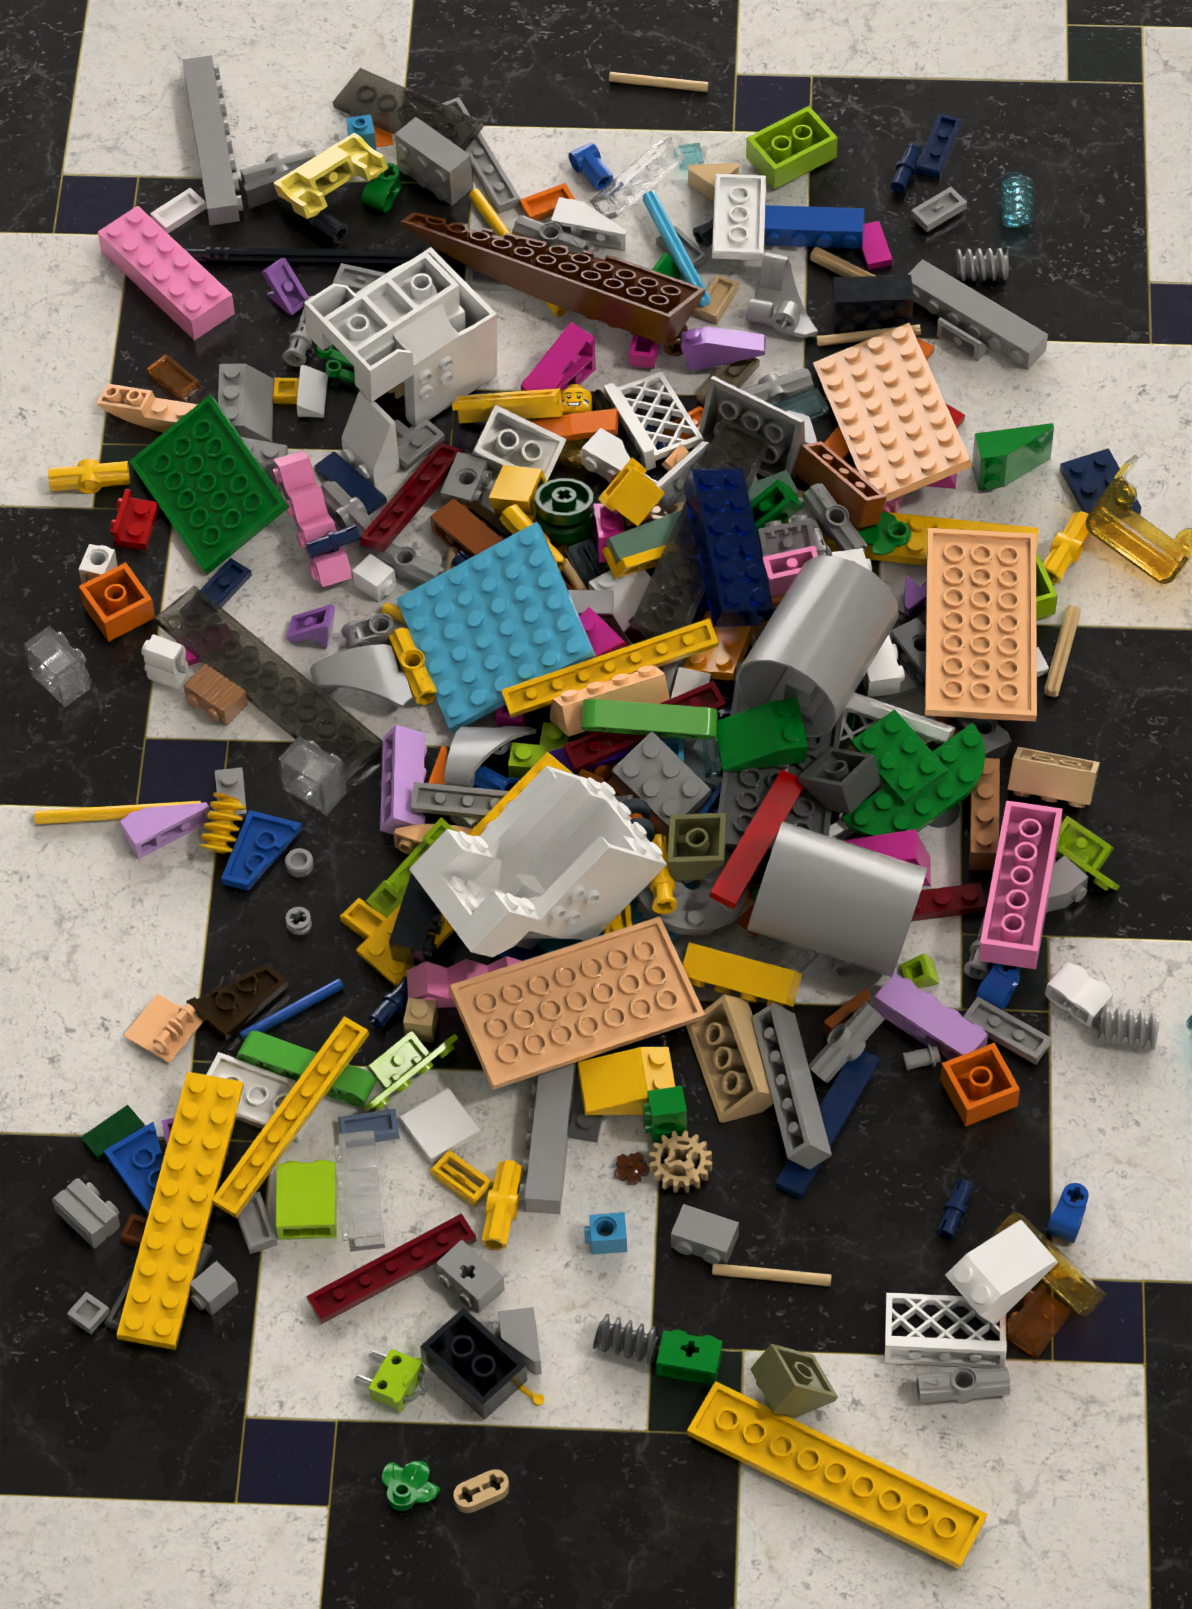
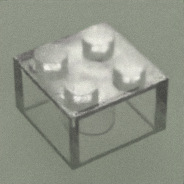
M48 626L24 643L31 675L64 707L90 689L89 673L84 663L86 658L78 648L73 649L69 645L63 633H57Z
M299 736L279 758L283 789L326 816L347 793L343 762L338 756L321 750L315 742L307 741Z

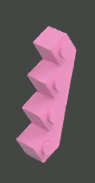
M303 450L274 459L276 468L272 469L275 483L281 485L286 502L290 506L286 512L288 516H292L298 530V533H296L300 548H305L311 564L309 565V571L313 581L317 580L322 587H326L353 578L347 554L342 547H339V551L334 552L331 550L312 559L307 552L305 542L326 536L327 532L331 530L333 533L336 532L335 523L326 508L322 489L315 481L309 456Z
M506 956L489 965H484L464 959L448 968L425 961L407 970L408 998L437 1001V1008L456 1007L449 992L451 984L522 961Z

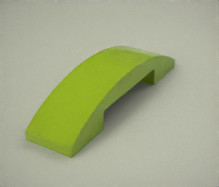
M441 817L425 834L422 842L394 873L379 885L366 902L387 918L402 903L411 875L409 869L447 829L456 830Z

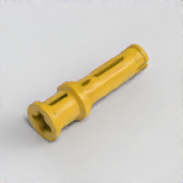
M656 834L652 842L661 849L663 853L661 857L667 863V837L665 835L662 837V834ZM667 863L650 883V890L654 894L652 910L657 914H669L677 908V900L673 896L675 881L670 876Z

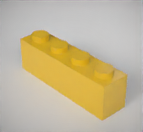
M690 942L683 961V967L691 985L704 988L705 983L715 985L713 991L730 995L731 990L741 993L740 998L752 1002H757L759 997L767 1000V1006L774 1002L781 1007H784V1005L793 1007L802 973Z

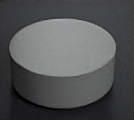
M302 848L290 851L285 858L287 872L294 877L308 875L314 866L311 853Z

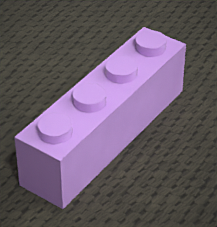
M395 725L383 737L380 831L394 835L396 828L425 824L423 813L411 812L414 782L424 783L426 777V769L424 768V758L427 752L425 733Z
M894 973L892 978L874 996V1009L885 1019L924 1045L931 1044V1047L937 1046L939 1054L947 1060L987 1046L988 1034L980 1025L970 1023L957 1010L944 1006L931 993H925L918 989L908 978H902Z

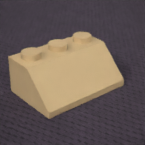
M1018 747L1013 757L1007 790H1012L1014 795L1029 797L1030 794L1041 796V800L1047 802H1057V799L1068 801L1070 806L1083 808L1085 805L1091 804L1100 762Z

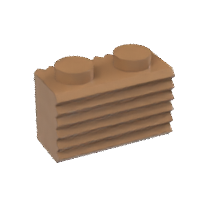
M204 664L183 685L187 703L194 708L199 706L205 710L207 716L214 722L221 721L225 725H229L233 718H236L237 714H240L244 707L248 705L246 691L207 664Z

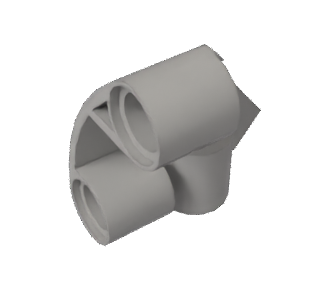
M765 252L756 298H751L749 301L746 320L774 326L778 332L806 338L818 334V330L808 317L795 285L789 256Z
M380 644L351 648L316 662L310 669L315 690L319 694H329L338 688H347L375 695L400 708L412 698L407 677L404 672H399L395 655L390 645Z
M500 726L499 728L460 727L454 736L445 768V785L473 788L476 770L492 753L497 755L504 754L511 749L512 742L516 743L517 738L535 734L536 729L529 726Z

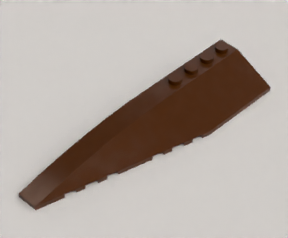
M416 212L404 218L400 226L440 251L499 282L533 297L582 314L587 319L598 320L607 323L612 328L629 331L634 336H643L651 339L657 344L666 345L678 336L706 290L617 257L607 255L605 259L594 257L595 252L584 250L583 254L569 251L568 246L555 245L547 247L546 241L505 233L504 237L493 235L492 229L483 228L482 231L468 229L469 224L460 222L448 225L446 224V219Z

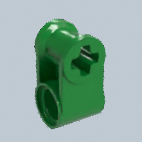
M387 163L388 169L365 186L361 196V203L384 213L389 211L393 201L402 189L401 181L398 179L400 175L399 168L393 163Z

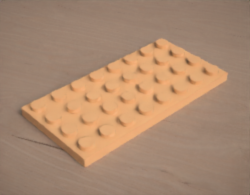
M910 323L813 362L858 472L887 496L885 503L973 466Z
M928 528L925 716L1036 722V534Z
M661 917L451 984L449 987V992L492 1090L703 1020L705 1017V1013Z

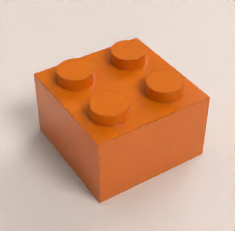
M126 562L79 586L82 605L108 642L155 618L152 598Z
M995 1043L942 1063L940 1080L965 1127L1018 1106L1020 1089Z

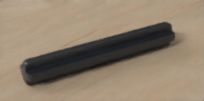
M600 389L590 392L592 394V405L596 411L612 409ZM618 420V435L614 436L622 440L630 459L633 457L636 461L640 462L638 451Z

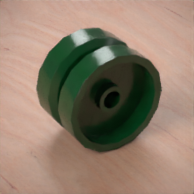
M559 478L550 480L538 488L535 494V522L541 526L542 531L551 540L550 542L572 544L580 542L590 535L593 531V492L589 486L575 479Z

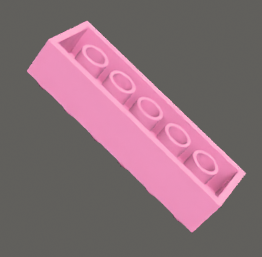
M136 206L98 231L101 252L194 341L235 314L232 294L139 206Z
M1006 801L980 940L979 961L1036 969L1061 831V808Z

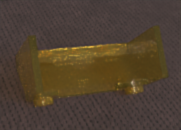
M1134 455L1124 462L1087 516L1086 528L1090 534L1161 584H1168L1177 578L1192 559V528L1181 530L1172 539L1131 509L1137 499V490L1125 478L1139 459L1137 455Z

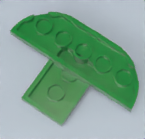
M895 709L852 739L851 746L857 752L874 755L880 778L886 786L862 802L850 814L844 815L842 822L853 832L863 837L914 829L918 833L965 799L978 785L985 764V747L976 726L971 723L932 752Z

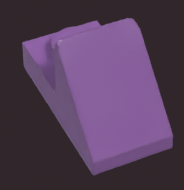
M280 258L262 271L263 276L272 289L267 294L268 297L286 313L293 315L304 307V302L308 295L285 258Z
M907 575L905 576L904 591L905 623L917 618L926 611V581L920 587Z
M330 604L292 616L286 639L293 644L313 638L321 646L327 648L333 630L335 606Z

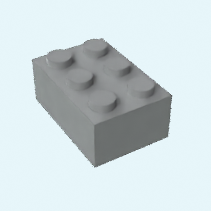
M417 117L395 134L397 166L403 174H408L415 179L421 187H426L432 191L438 199L444 200L453 206L473 189L470 154Z
M652 731L612 769L613 776L616 775L633 793L646 801L649 808L668 826H670V815L694 814L712 796L711 789Z

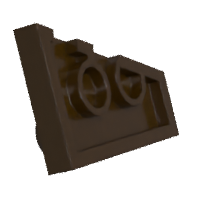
M266 964L238 977L236 982L222 988L220 986L213 988L209 994L198 999L193 997L187 1000L186 1003L195 1009L194 1013L227 1041L288 987V982L270 965Z

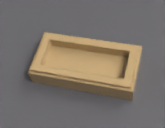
M717 274L707 289L711 297L710 304L703 307L697 305L694 310V316L717 325L739 291L740 283Z

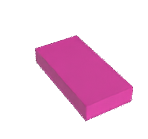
M879 221L867 223L864 226L861 252L867 270L892 265V256Z

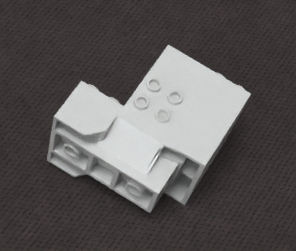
M431 247L412 260L392 269L357 293H354L347 285L333 283L304 302L306 334L322 351L333 344L354 366L355 385L371 402L404 381L406 419L414 428L423 420H430L450 407L458 395H468L497 376V314Z
M546 766L514 800L506 804L504 811L495 820L487 824L485 831L480 836L476 835L474 837L467 835L463 831L456 832L447 829L409 870L470 952L494 957L514 946L531 950L541 939H579L586 941L597 937L655 878L667 863L661 857L663 854L661 849L646 838V830L639 823L634 822L632 824L630 822V819H632L629 816L631 811L626 805L618 802L614 797L615 791L606 782L599 783L590 777L587 779Z

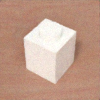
M369 554L353 570L354 586L377 602L390 595L396 587L395 570L372 554Z

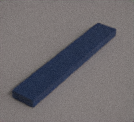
M864 1050L858 1058L853 1061H847L819 1107L830 1149L880 1064L881 1058ZM788 1160L775 1183V1187L802 1199L823 1162L809 1170Z

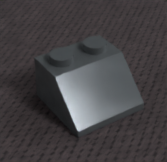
M829 747L798 777L799 783L827 809L848 814L854 811L882 783L874 755Z

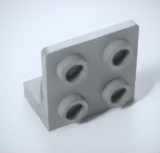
M807 515L793 517L790 523H781L780 520L765 523V528L758 529L763 557L815 546L818 551L814 528H819V524L813 519L807 518Z

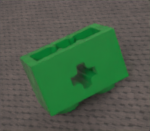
M663 1330L656 1362L657 1375L713 1385L715 1381L717 1382L723 1341L717 1340V1338L710 1335L699 1337L688 1335L682 1330Z

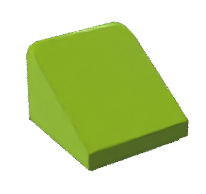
M924 953L900 964L903 978L910 979L917 988L934 986L940 983L934 961Z

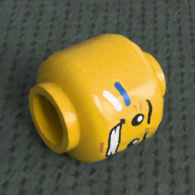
M571 384L567 389L561 391L563 415L592 411V394L584 389L582 385Z

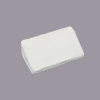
M301 365L297 396L298 417L324 418L328 375L305 365Z

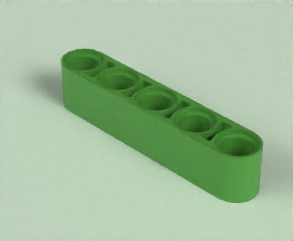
M585 699L582 701L581 729L634 735H648L652 731L656 736L712 740L716 739L718 710L706 707Z
M250 1031L237 1054V1059L298 1081L317 1053L258 1031ZM348 1064L326 1096L353 1106L363 1107L377 1080L370 1072Z

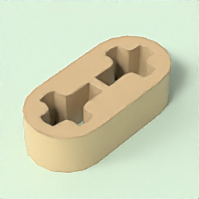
M494 1469L462 1482L455 1488L453 1494L456 1508L463 1513H472L502 1500L509 1492L508 1477L504 1472ZM492 1480H495L497 1484L500 1483L499 1490H495L494 1487L490 1486ZM467 1492L469 1496H472L473 1501L468 1503L463 1499L462 1494Z

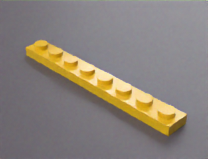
M709 618L502 689L501 692L509 715L512 718L552 704L553 698L561 696V693L567 690L578 691L587 688V685L593 682L612 680L618 674L638 672V669L643 666L652 665L658 668L719 647V642Z
M345 1016L214 1195L212 1201L215 1206L238 1218L369 1036L367 1029Z

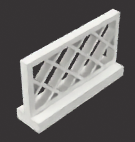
M663 372L616 388L614 383L604 385L605 397L612 409L617 408L619 421L638 451L639 459L647 471L656 468L655 461L670 456L680 444L689 449L703 441L701 433ZM659 382L662 385L660 391L649 389L650 385ZM631 392L638 394L636 399L626 398L624 395ZM644 395L655 397L653 403L643 402L642 399ZM661 399L672 401L670 407L661 406L659 403ZM637 408L649 410L646 416L635 414ZM654 412L666 414L663 420L651 418ZM671 416L682 418L680 424L669 422ZM649 424L659 428L654 433L645 431L646 426ZM665 428L676 431L673 437L663 435L662 433ZM682 432L694 436L687 440L679 438ZM658 441L669 443L668 447L659 450L655 447Z
M857 693L852 695L842 715L840 742L848 737L850 740L854 739V734L868 729L894 709L918 736L926 738L922 740L924 743L932 740L944 744L953 737L955 730L953 726ZM850 712L859 715L864 724L863 727L853 732L847 723ZM867 718H868V719H871V720H874V721L871 722V723H869L868 720H867ZM844 729H845L846 732H847V735H845V736L842 737L843 732H844Z
M886 1293L884 1363L979 1368L1005 1367L1007 1353L1006 1314L996 1324H993L982 1318L963 1296ZM892 1303L906 1304L910 1309L900 1316L892 1309ZM926 1305H935L940 1311L930 1317L922 1308ZM956 1306H964L970 1312L963 1318H959L951 1310ZM914 1314H917L925 1321L916 1329L906 1321ZM945 1315L955 1323L947 1330L937 1323ZM975 1316L985 1324L978 1331H974L966 1324ZM900 1325L910 1333L906 1337L892 1336V1331ZM931 1326L940 1335L937 1338H925L921 1333ZM961 1328L970 1337L967 1339H955L952 1334ZM991 1329L999 1336V1341H988L981 1336Z

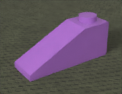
M714 327L694 328L682 332L681 349L691 372L765 355L766 338L764 334Z

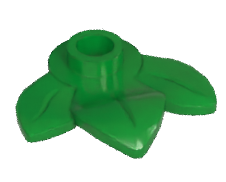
M883 511L879 524L858 531L866 544L873 546L872 553L877 555L889 554L896 547L906 545L911 539V530L907 524L897 521L893 514Z
M412 1461L406 1464L404 1468L394 1462L386 1465L382 1473V1483L387 1488L386 1497L392 1508L398 1511H405L410 1509L414 1503H428L438 1495L440 1488L428 1482L430 1469L426 1462Z

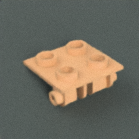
M157 993L123 1036L170 1064L204 1021L193 1014L195 1009L191 1005L186 1004L180 1007Z

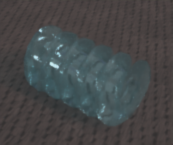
M1008 172L1001 179L1002 222L1006 227L1017 228L1027 225L1034 220L1033 181L1019 172Z

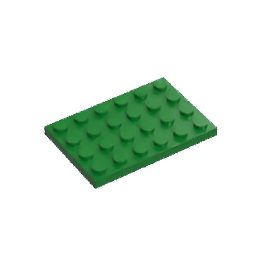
M208 395L129 461L194 558L207 574L211 573L290 507L211 395Z

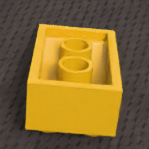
M639 1047L577 1063L585 1115H644L643 1103L647 1102V1091L675 1087L669 1047Z

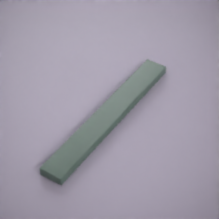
M785 470L609 537L606 543L618 563L622 558L692 537L740 518L737 512L777 479L790 486L796 496L799 492L788 471Z

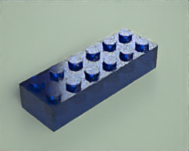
M743 468L691 470L683 488L713 628L758 626V624L770 618L774 607Z

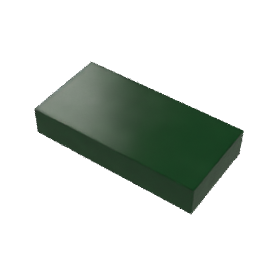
M126 1105L81 1136V1141L99 1162L105 1158L104 1150L145 1127V1124L129 1105Z

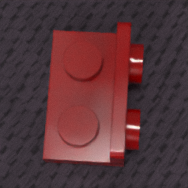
M125 489L123 498H119L117 502V518L112 519L110 534L114 535L115 545L147 550L159 511V504L156 501L132 498L131 490Z

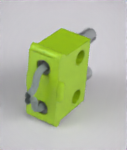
M372 1349L368 1357L382 1364L373 1379L361 1374H357L354 1379L355 1384L369 1390L372 1399L395 1408L398 1413H401L407 1403L415 1400L417 1396H425L428 1390L424 1386L426 1378L422 1359H415L393 1349H390L387 1355ZM420 1382V1388L422 1391H417L414 1393L415 1389L417 1388Z

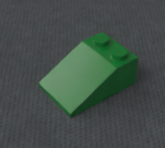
M1049 423L975 433L972 468L978 490H994L1005 487L1050 460L1054 424Z
M798 698L770 701L718 720L716 741L723 772H737L745 769H759L806 762L808 744Z

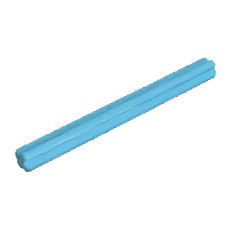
M654 191L645 192L642 201L684 281L706 289ZM705 290V294L698 304L699 307L710 304L711 297L707 290Z

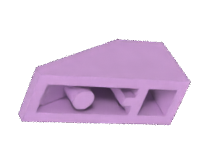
M206 802L149 807L129 813L124 819L120 820V825L124 838L138 859L198 829L205 823L211 822L207 817V813L210 810Z

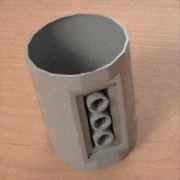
M817 556L805 562L736 675L738 692L746 705L751 709L770 701L798 698L806 737H820L831 732L899 617L898 603L890 588L874 572L855 561L837 556Z
M782 821L747 931L892 978L918 902L927 868Z

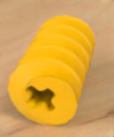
M214 792L213 796L219 801L211 802L210 807L216 812L207 813V817L213 822L205 823L203 826L210 833L201 834L200 837L207 844H199L198 847L221 854L231 853L233 849L227 845V842H236V838L230 835V832L239 831L240 829L233 822L243 819L236 811L245 810L246 807L235 797Z

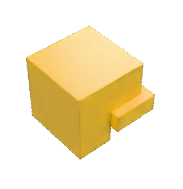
M632 457L598 499L612 512L615 509L618 510L636 526H639L664 496L665 492L645 475L647 470Z
M502 466L489 496L495 514L498 517H501L502 512L508 506L517 504L533 523L535 522V494L538 488L547 482L542 469Z

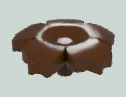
M639 1152L631 1153L629 1158L622 1153L620 1156H617V1169L614 1170V1174L621 1181L628 1179L629 1185H636L641 1181V1176H648L650 1170L647 1163L643 1162V1155Z

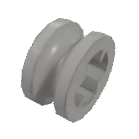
M294 907L287 912L285 917L286 925L291 934L300 936L306 934L311 929V916L307 909ZM299 918H303L304 922H299L297 925L294 924V921H298Z

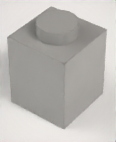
M217 1261L190 1283L191 1300L200 1310L205 1308L211 1315L215 1314L239 1293L236 1279Z

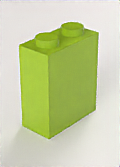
M321 1159L307 1163L287 1161L277 1164L276 1229L278 1240L337 1238V1170L335 1161L329 1162Z

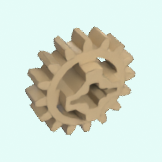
M672 1131V1138L670 1139L662 1135L661 1144L654 1142V1152L649 1153V1162H651L649 1163V1170L651 1173H654V1181L663 1180L662 1188L666 1189L671 1185L673 1186L674 1193L678 1192L679 1187H683L685 1192L688 1193L689 1186L692 1184L697 1189L700 1188V1179L707 1181L708 1171H712V1152L707 1151V1142L699 1143V1135L697 1134L692 1138H688L687 1131H684L682 1136H678L676 1131ZM666 1154L667 1158L664 1159V1164H661V1160ZM700 1159V1164L698 1168L695 1169L694 1165H696L697 1160Z

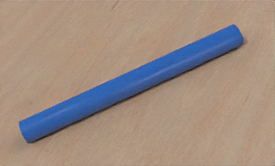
M337 979L240 1031L239 1034L242 1040L245 1041L250 1031L263 1033L344 989V986L340 979Z

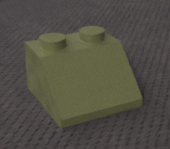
M726 813L670 815L667 863L674 881L701 880L725 863Z
M770 1344L750 1369L756 1379V1385L763 1391L768 1400V1406L779 1415L785 1414L798 1417L835 1402L838 1398L816 1358L808 1353Z

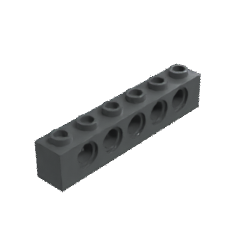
M917 617L891 630L889 636L891 643L897 646L898 662L925 696L926 625H923ZM940 716L945 724L955 727L954 736L971 723L976 726L978 731L985 733H980L985 747V758L999 759L1006 755L1012 740L1007 730L1002 728L996 719Z

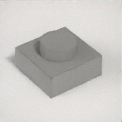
M86 1292L69 1310L67 1315L68 1319L89 1334H92L109 1315L110 1310L109 1307Z

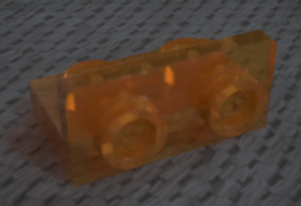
M1041 1283L1036 1291L1034 1289L1029 1291L1023 1301L1025 1306L1020 1312L1014 1311L1006 1324L1009 1327L1007 1339L1035 1358H1038L1071 1313L1070 1308L1046 1293L1047 1286Z

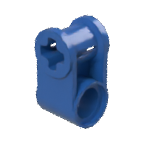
M995 963L989 974L983 979L976 998L980 997L997 1008L1004 1010L1019 983L1021 967Z
M1070 1183L1065 1186L1057 1207L1054 1209L1046 1229L1047 1234L1074 1244L1082 1224L1089 1197L1085 1186L1080 1183Z

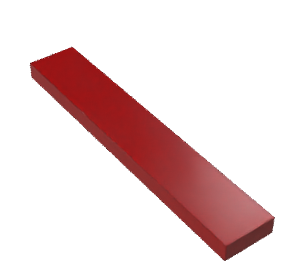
M781 769L711 889L710 898L735 909L775 840L782 821L785 822L802 790L805 788L799 783L797 776Z

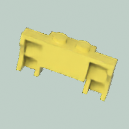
M353 133L273 184L278 196L290 202L294 212L308 219L318 215L321 210L328 207L324 196L357 175L367 181L375 179L387 170L388 166L384 155L372 149L361 136Z

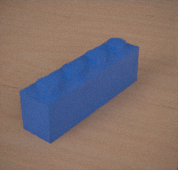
M765 205L764 245L861 249L864 237L865 209Z

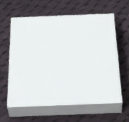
M449 1088L400 1116L401 1123L431 1164L441 1159L448 1150L454 1151L480 1135V1129Z

